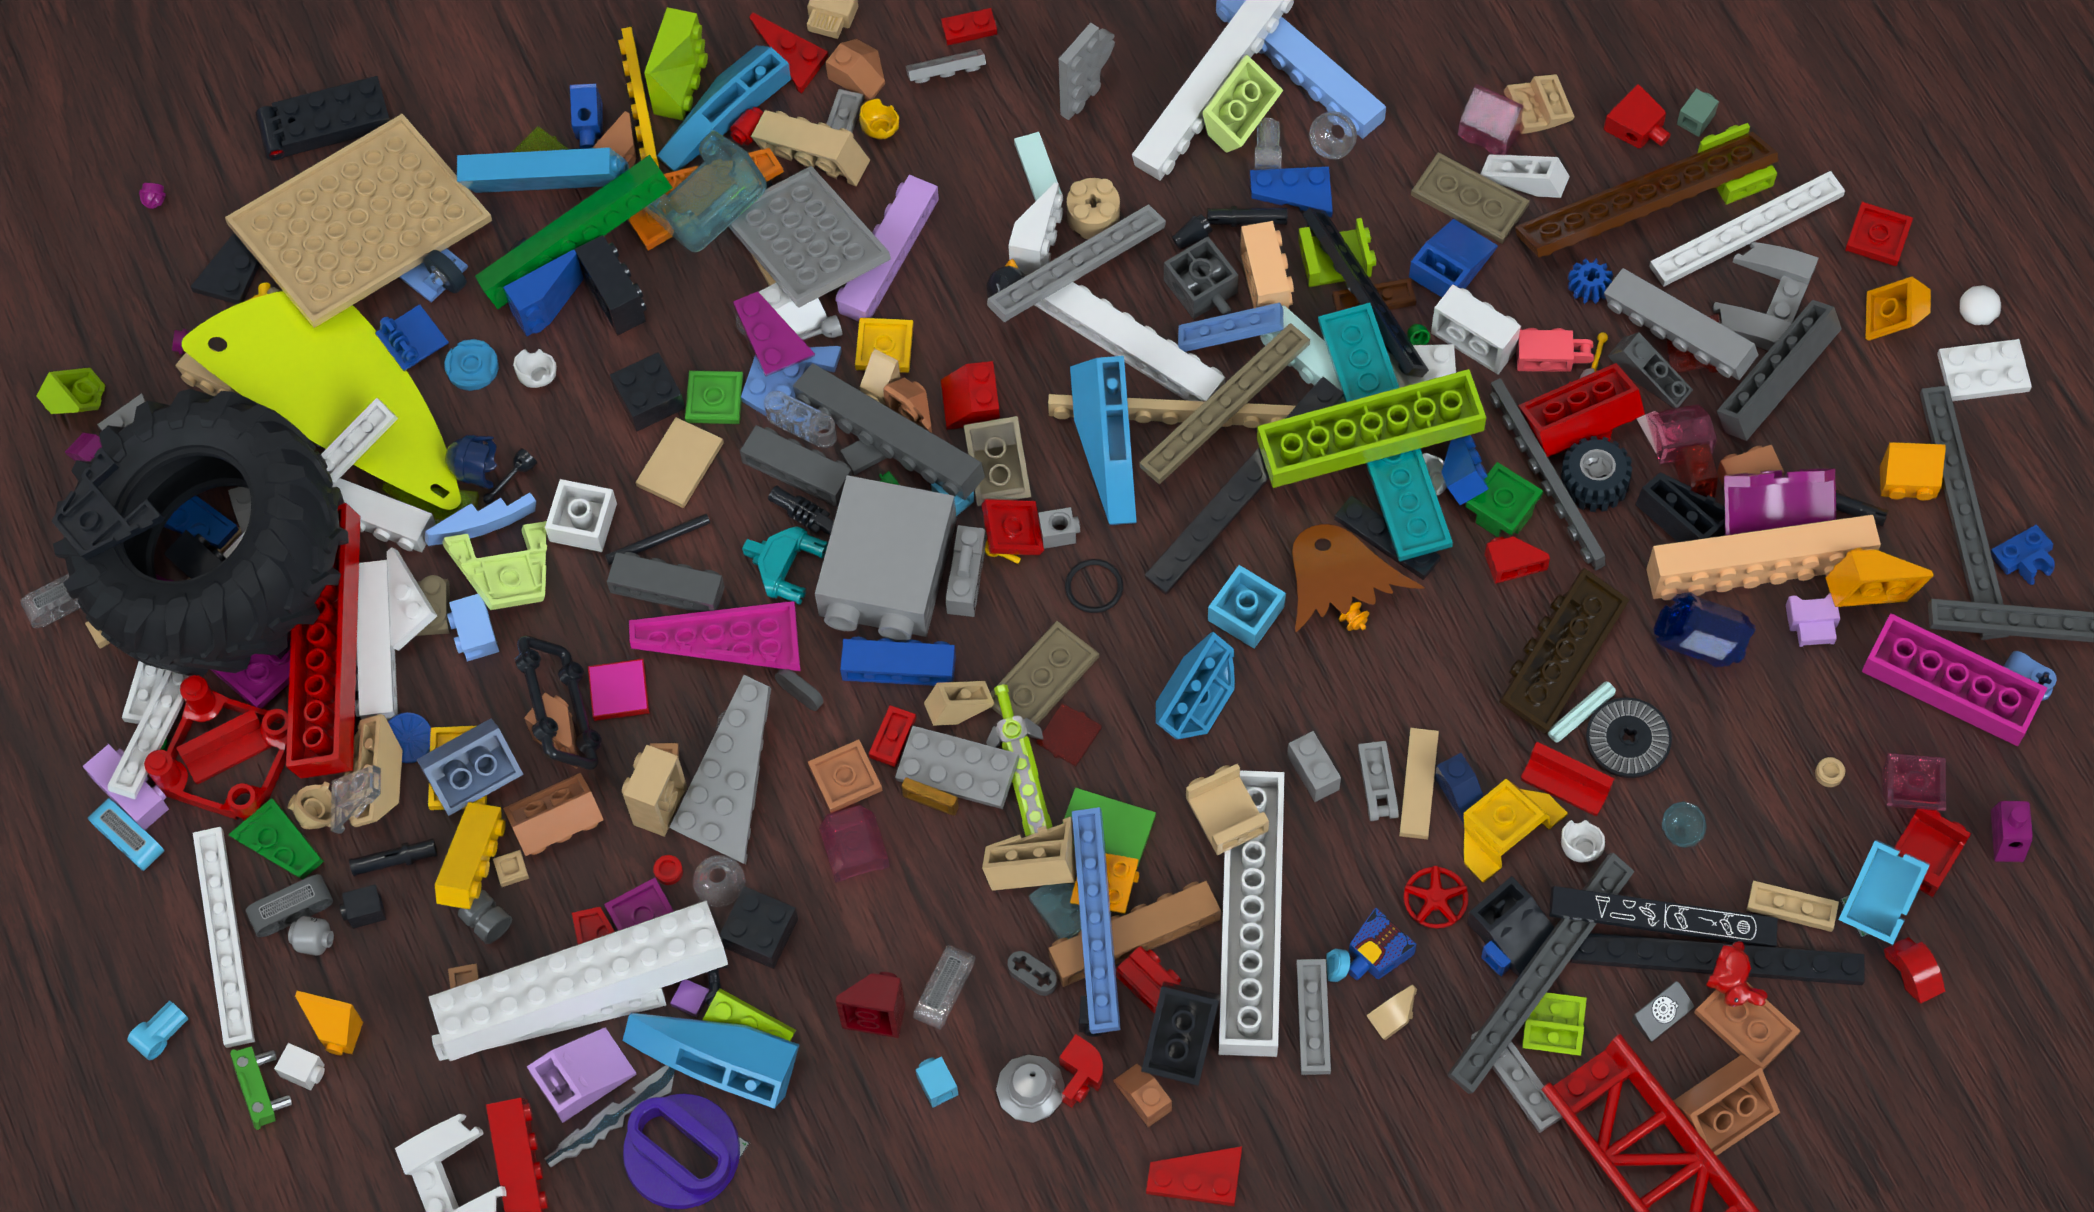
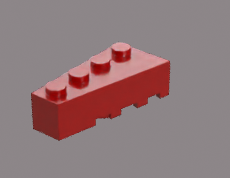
M516 1098L486 1104L500 1186L506 1188V1196H502L504 1211L544 1212V1209L548 1208L546 1191H541L540 1179H543L541 1162L536 1160L535 1150H538V1143L535 1132H532L531 1121L533 1120L530 1103L526 1099Z

